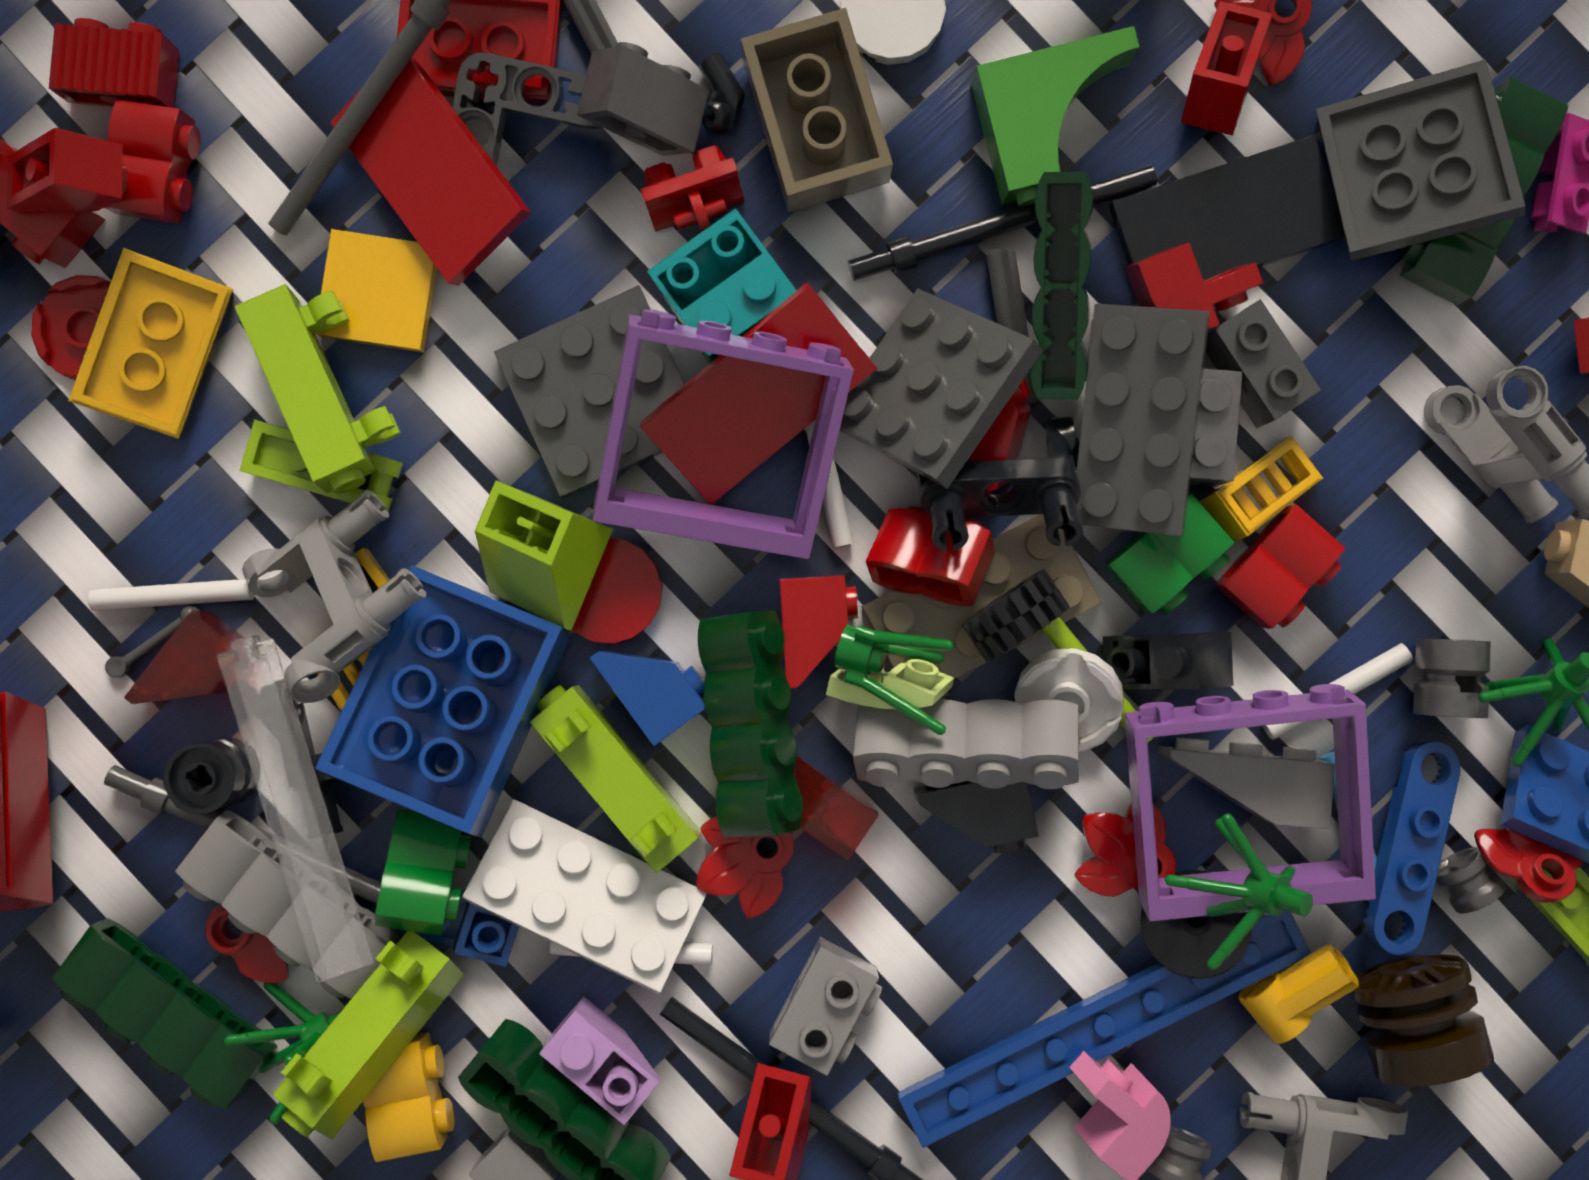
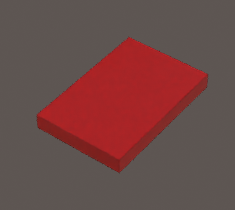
M400 0L397 37L414 14L410 8L415 0ZM452 0L447 7L451 13L437 31L432 28L413 55L443 96L454 97L461 64L468 56L475 53H490L557 68L563 0ZM485 66L483 74L474 73L472 82L481 89V100H484L487 86H497L498 78L490 72V66ZM535 76L528 80L524 87V98L528 104L545 105L550 100L552 85L547 78Z

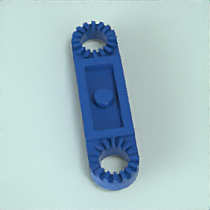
M1418 742L1415 745L1409 746V750L1407 752L1404 751L1402 755L1404 759L1400 761L1402 768L1398 785L1393 789L1376 861V899L1370 900L1369 908L1366 910L1367 917L1363 918V923H1365L1366 927L1363 930L1368 936L1366 939L1373 944V947L1395 955H1404L1412 952L1423 938L1460 778L1461 768L1458 756L1451 747L1441 742ZM1428 754L1436 756L1435 759L1440 761L1437 764L1441 766V769H1438V773L1441 774L1437 775V780H1433L1432 783H1428L1421 772L1422 762ZM1392 912H1400L1399 915L1403 917L1401 920L1405 923L1402 929L1405 930L1400 932L1399 935L1401 937H1396V940H1389L1384 931L1385 920Z

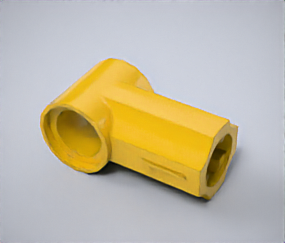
M1328 942L1279 973L1277 971L1243 988L1239 993L1238 999L1271 1041L1275 1044H1281L1298 1036L1309 1025L1313 1014L1357 989L1359 983L1346 958Z

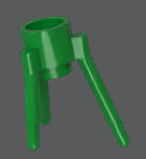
M846 625L839 640L834 662L835 667L847 670L844 682L862 687L938 735H943L946 732V727L872 680L868 677V674L870 672L880 674L887 654L941 663L944 660V655L930 650L951 651L954 648L953 642L933 637L876 631L859 625L857 627Z

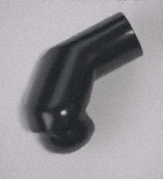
M714 53L704 59L699 65V70L713 90L707 109H704L701 122L707 130L716 134H724L737 124L745 93L722 54Z

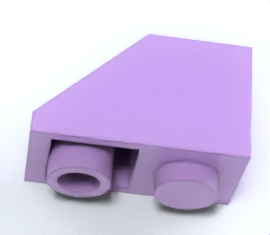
M585 996L579 1000L550 1035L539 1053L623 1125L627 1123L661 1080L626 1031Z

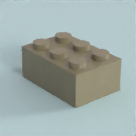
M846 8L741 38L743 65L788 213L890 182L893 162Z

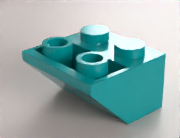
M736 208L647 271L682 325L697 328L699 321L717 322L731 327V335L741 337L797 291ZM701 351L709 364L719 356L718 354Z

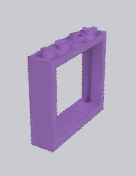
M643 310L641 317L629 314L595 494L593 521L809 559L854 371L848 359L841 357L842 350L831 345L813 342L809 343L808 350L786 346V338L767 332H754L753 339L731 335V327L712 321H699L697 328L675 324L676 317L674 315L657 310ZM643 340L825 375L793 519L615 487Z
M1321 684L1311 687L1308 694L1289 696L1287 692L1281 690H1264L1254 693L1251 700L1232 702L1230 698L1224 696H1207L1197 699L1194 706L1175 708L1173 704L1168 702H1151L1139 706L1140 711L1124 713L1139 900L1149 921L1208 916L1206 913L1207 907L1242 898L1172 887L1165 883V877L1158 878L1147 738L1322 719H1333L1340 860L1266 868L1269 872L1279 875L1286 867H1293L1296 873L1290 881L1291 888L1310 893L1313 897V905L1376 899L1366 704L1348 689L1345 690L1344 686ZM1250 869L1181 876L1243 885L1251 871Z

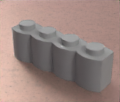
M939 699L933 706L919 708L946 727V732L943 735L936 734L897 709H880L858 705L853 760L857 779L869 782L874 786L889 787L896 783L914 780L930 787L943 788L951 784L969 781L986 788L997 789L1023 781L1043 789H1058L1064 785L1079 782L1078 704L1062 700H1037L1020 704L999 699L979 700L966 704L955 700Z
M229 810L223 812L213 821L175 870L184 880L183 886L191 895L202 901L213 900L220 903L229 912L228 917L237 928L246 933L255 934L257 932L266 936L274 944L273 949L278 957L290 965H303L312 969L318 976V982L321 987L329 994L338 998L346 996L352 999L380 965L375 959L390 940L397 944L403 937L396 929L375 926V914L359 906L341 888L315 874L297 856L271 842L258 828Z

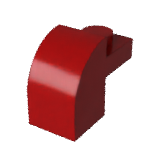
M1190 243L1174 246L1124 267L1140 307L1209 311L1208 329L1220 326L1213 304L1217 312L1229 309L1249 300L1246 290L1263 284L1256 263L1237 266L1203 280Z

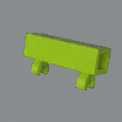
M284 284L235 305L237 314L312 481L326 493L334 491L336 494L346 493L363 485L366 481L365 476L377 471L367 447L389 441L399 436L401 432L392 413L389 414L386 406L366 413L357 421L353 419L315 333L321 330L334 329L350 321L341 301L337 300L333 291H328L314 297L307 305L302 306L299 299Z
M560 684L539 701L538 709L541 713L530 721L532 726L655 873H658L699 838L701 830L580 685L572 686L566 691Z
M407 931L397 944L391 940L375 958L380 965L306 1055L302 1057L296 1053L281 1071L286 1079L272 1095L288 1108L281 1116L282 1119L303 1136L308 1138L315 1130L332 1140L465 975L447 956L414 931Z

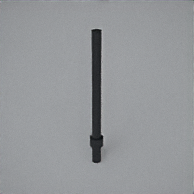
M1148 165L1092 183L1094 205L1156 186L1157 176L1153 166ZM1035 203L1023 207H1015L911 241L906 236L887 242L886 249L848 260L850 274L853 281L891 269L895 273L917 267L916 261L1039 223L1036 216Z
M671 997L661 1010L659 1015L753 1082L757 1063L764 1064L674 997ZM811 1098L809 1124L867 1166L866 1173L874 1179L923 1180L901 1164L902 1157L885 1144L878 1147Z

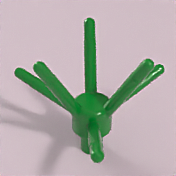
M1548 638L1544 640L1543 646L1553 667L1546 674L1483 683L1489 687V691L1478 694V700L1482 703L1538 693L1548 703L1512 758L1514 766L1519 767L1523 765L1552 720V726L1555 730L1563 729L1571 705L1574 706L1589 731V707L1582 697L1589 691V653H1581L1571 663L1564 662L1555 642Z
M1228 813L1224 814L1222 818H1218L1215 821V826L1248 865L1251 872L1247 875L1244 884L1240 885L1178 875H1167L1164 879L1165 883L1172 887L1242 898L1211 905L1206 909V913L1210 917L1248 911L1208 960L1207 966L1210 970L1218 969L1264 913L1277 917L1285 910L1305 917L1310 913L1313 905V897L1310 893L1291 888L1290 881L1295 876V869L1288 866L1279 875L1269 872L1258 859L1234 817Z
M264 982L265 990L304 1023L295 1026L228 1035L224 1039V1044L226 1046H237L300 1037V1040L268 1059L260 1070V1073H265L283 1062L287 1065L296 1053L304 1057L343 1009L330 1017L324 1011L315 1016L279 985ZM281 1102L278 1103L270 1115V1122L273 1124L279 1123L282 1119L281 1116L288 1109Z

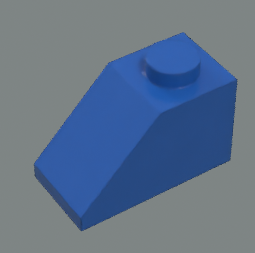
M598 651L590 657L593 664L653 746L705 709L704 679L692 665L684 670L679 662L610 651Z

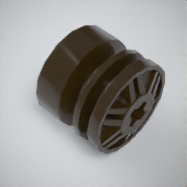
M1446 954L1417 955L1380 963L1356 975L1359 987L1351 993L1353 999L1360 1003L1357 1009L1359 1021L1366 1026L1374 1027L1366 1034L1365 1042L1375 1077L1383 1083L1402 1087L1446 1084L1468 1078L1483 1071L1494 1061V1052L1484 1017L1470 1011L1478 1003V997L1475 987L1469 984L1472 978L1467 960L1459 956Z

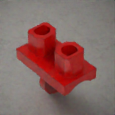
M713 145L698 150L692 156L695 170L676 177L672 164L665 162L646 168L644 171L646 187L641 188V192L655 232L675 225L677 230H681L698 224L701 233L710 227L709 220L728 214V207L745 202L734 159L726 160L718 146Z

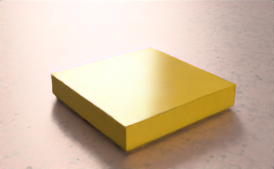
M331 229L321 294L333 291L337 300L341 301L350 321L337 328L321 330L315 334L322 338L424 353L437 276L436 266L418 242Z

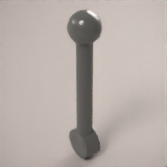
M194 605L184 607L178 619L124 657L109 658L105 664L106 673L113 678L126 676L130 671V665L185 626L199 624L203 616L201 609Z

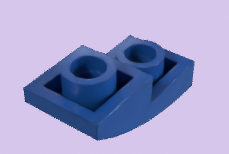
M461 890L456 922L445 920L442 935L415 932L424 940L453 947L454 954L506 967L519 927L464 901L462 896L465 891ZM401 930L400 934L405 935L407 930Z

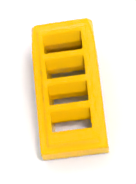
M1289 436L1236 474L1233 482L1221 485L1202 499L1200 504L1230 538L1237 542L1257 530L1322 480L1323 477L1294 438ZM1280 458L1297 481L1295 485H1291L1276 465L1275 461ZM1261 471L1280 496L1276 498L1259 475ZM1243 485L1247 487L1262 509L1258 511L1241 488Z

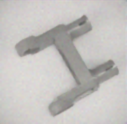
M1516 366L1495 374L1489 381L1486 390V399L1489 407L1477 393L1474 394L1470 389L1460 385L1441 388L1428 397L1424 406V418L1428 426L1435 432L1447 435L1487 486H1492L1495 489L1500 487L1523 515L1526 523H1533L1543 518L1558 505V501L1552 498L1538 479H1544L1545 481L1553 480L1576 508L1578 515L1582 519L1589 518V465L1584 460L1587 456L1586 446L1548 400V384L1543 375L1536 369L1528 366ZM1510 378L1520 379L1528 389L1529 397L1527 403L1520 410L1508 406L1503 398L1504 384ZM1448 395L1458 397L1465 407L1464 417L1457 425L1448 423L1441 414L1440 407L1442 401Z
M368 489L364 490L357 499L334 517L325 516L316 519L280 549L258 551L244 562L242 571L249 591L260 597H272L286 590L291 593L313 576L333 625L291 657L292 663L285 670L284 679L291 698L296 702L314 703L332 695L341 683L339 673L388 636V631L391 628L390 623L416 602L426 597V591L422 589V583L412 572L405 568L398 571L396 576L372 593L354 553V543L381 521L389 518V512L385 510L387 508L381 499ZM283 570L272 578L258 579L267 572ZM321 673L314 679L301 681L309 675Z
M1245 1092L1241 1103L1249 1105V1109L1240 1107V1123L1243 1128H1256L1287 1134L1280 1180H1326L1333 1131L1388 1140L1389 1134L1404 1135L1406 1133L1409 1111L1396 1103L1371 1097H1359L1357 1103L1305 1094L1294 1095L1290 1100Z

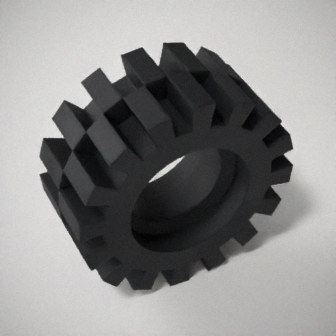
M1042 569L991 601L987 606L981 608L965 620L961 626L984 660L989 662L1003 655L1009 649L1011 650L1018 646L1022 641L1027 640L1040 629L1045 628L1051 621L1062 615L1069 608V604L1045 569Z

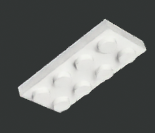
M513 799L462 898L470 904L660 994L707 893L662 870L655 873L648 863Z

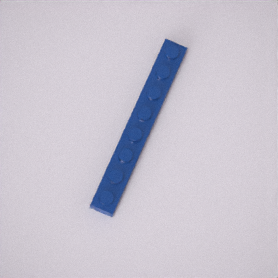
M1284 910L1277 917L1264 913L1252 927L1250 943L1244 956L1227 972L1211 978L1194 979L1175 974L1160 963H1157L897 1092L898 1099L922 1148L1073 1074L1074 1072L1069 1067L1083 1051L1097 1062L1300 961L1311 954V951L1291 912Z

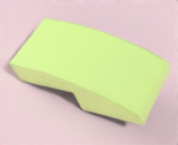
M904 659L890 672H885L884 668H882L880 674L874 672L868 674L869 678L917 708L933 706L952 688L954 677L939 672L934 664L920 659ZM839 668L830 675L826 695L862 706L895 709L862 687L845 683L844 678L847 670Z

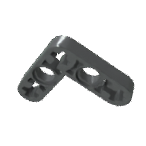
M475 53L468 56L461 64L452 108L465 124L472 119H482L487 123L490 136L483 149L496 166L498 164L507 111L585 129L601 128V126L577 116L579 107L577 104L565 102L566 112H558L564 99L563 82H571L567 91L571 95L581 97L586 79L585 74L490 53ZM485 66H490V72L498 78L497 86H487L484 96L485 104L495 106L492 115L479 108H466L468 99L479 104L481 89L472 82L474 73L483 74ZM535 76L547 78L552 85L550 100L540 107L529 105L524 98L525 84Z

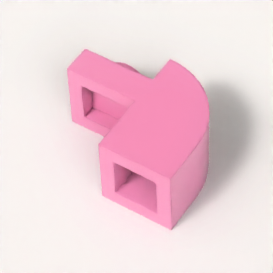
M1083 1051L1069 1068L1098 1100L1073 1128L1106 1165L1125 1180H1137L1154 1162L1166 1144L1171 1125L1168 1104L1158 1090L1132 1063L1124 1071L1119 1069L1109 1059L1101 1066Z

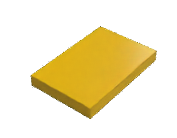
M123 248L68 401L180 439L233 289Z

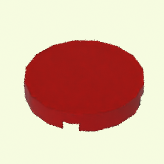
M75 275L56 282L47 290L50 294L45 297L42 304H37L32 314L31 336L39 357L56 372L72 380L77 378L111 283L101 277Z
M609 538L572 630L592 642L616 644L637 637L651 624L661 607L663 584L657 565L643 549L624 539Z

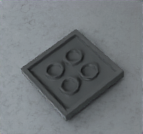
M1486 59L1316 109L1351 261L1525 215L1526 206Z
M640 285L494 351L555 487L563 499L598 483L629 314L641 317L643 310H651ZM647 340L642 341L618 473L663 453L640 428V421L685 385L667 344Z
M917 289L870 356L877 370L848 393L840 431L948 489L1043 350L1032 338Z

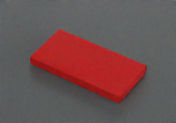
M412 56L353 140L349 149L447 283L459 286L531 214V211L416 58ZM359 91L330 122L333 127L336 126Z
M808 282L742 336L753 339L754 332H767L786 338V346L808 350L809 343L813 342L839 348L842 350L841 357H846L854 369L849 392L877 370L875 364ZM719 355L640 421V428L704 499L712 505L816 420L825 375Z

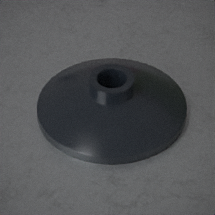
M1184 870L1175 872V875L1181 876L1211 872L1203 870ZM1143 907L1141 911V932L1151 955L1169 971L1187 978H1211L1223 974L1234 967L1244 956L1248 948L1252 929L1218 969L1210 970L1207 966L1208 960L1248 912L1215 917L1206 916L1207 923L1203 927L1195 928L1187 923L1186 918L1149 921Z

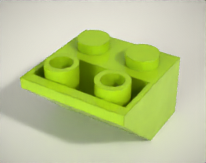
M495 480L475 529L489 592L564 629L572 630L613 529Z

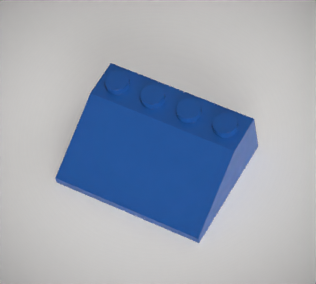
M411 565L409 571L422 583V589L426 591V597L416 602L390 623L391 628L388 631V636L372 647L315 769L465 833L482 837L532 726L530 721L536 717L539 711L538 703L546 695L571 638L563 627Z

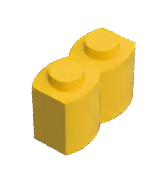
M429 1032L416 1034L363 1101L368 1139L375 1162L440 1150L448 1139V1132L454 1130L455 1118L452 1102L449 1098L443 1099L438 1085V1078L444 1076L443 1053L438 1044H432Z

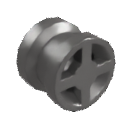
M1478 847L1458 851L1442 860L1439 865L1436 882L1441 886L1447 887L1451 893L1449 898L1450 904L1460 914L1474 912L1490 905L1503 895L1506 890L1501 878L1489 872L1486 867L1487 862Z
M1170 1125L1169 1136L1164 1148L1147 1169L1162 1180H1203L1200 1168L1202 1162L1210 1158L1213 1146L1207 1140L1194 1133Z

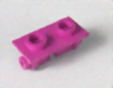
M1566 113L1557 135L1545 152L1539 170L1540 173L1545 175L1555 174L1554 181L1537 183L1530 220L1535 221L1534 230L1538 232H1556L1558 226L1580 234H1586L1589 220V120L1572 113Z

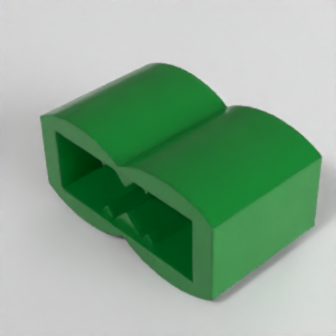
M1191 493L1188 497L1183 536L1141 532L1103 566L1145 614H1153L1159 609L1165 615L1187 598L1189 594L1184 587L1193 578L1200 574L1203 579H1207L1229 561L1230 558L1225 552L1235 542Z
M398 809L375 912V926L442 935L445 920L456 922L462 888L451 887L455 868L466 869L471 836L461 835V830L418 812Z

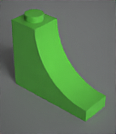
M1134 26L976 66L971 87L1002 205L1017 202L1018 207L1034 204L1037 186L1043 173L1060 172L1058 155L1059 135L1066 110L1090 84L1108 73L1129 66L1140 47Z

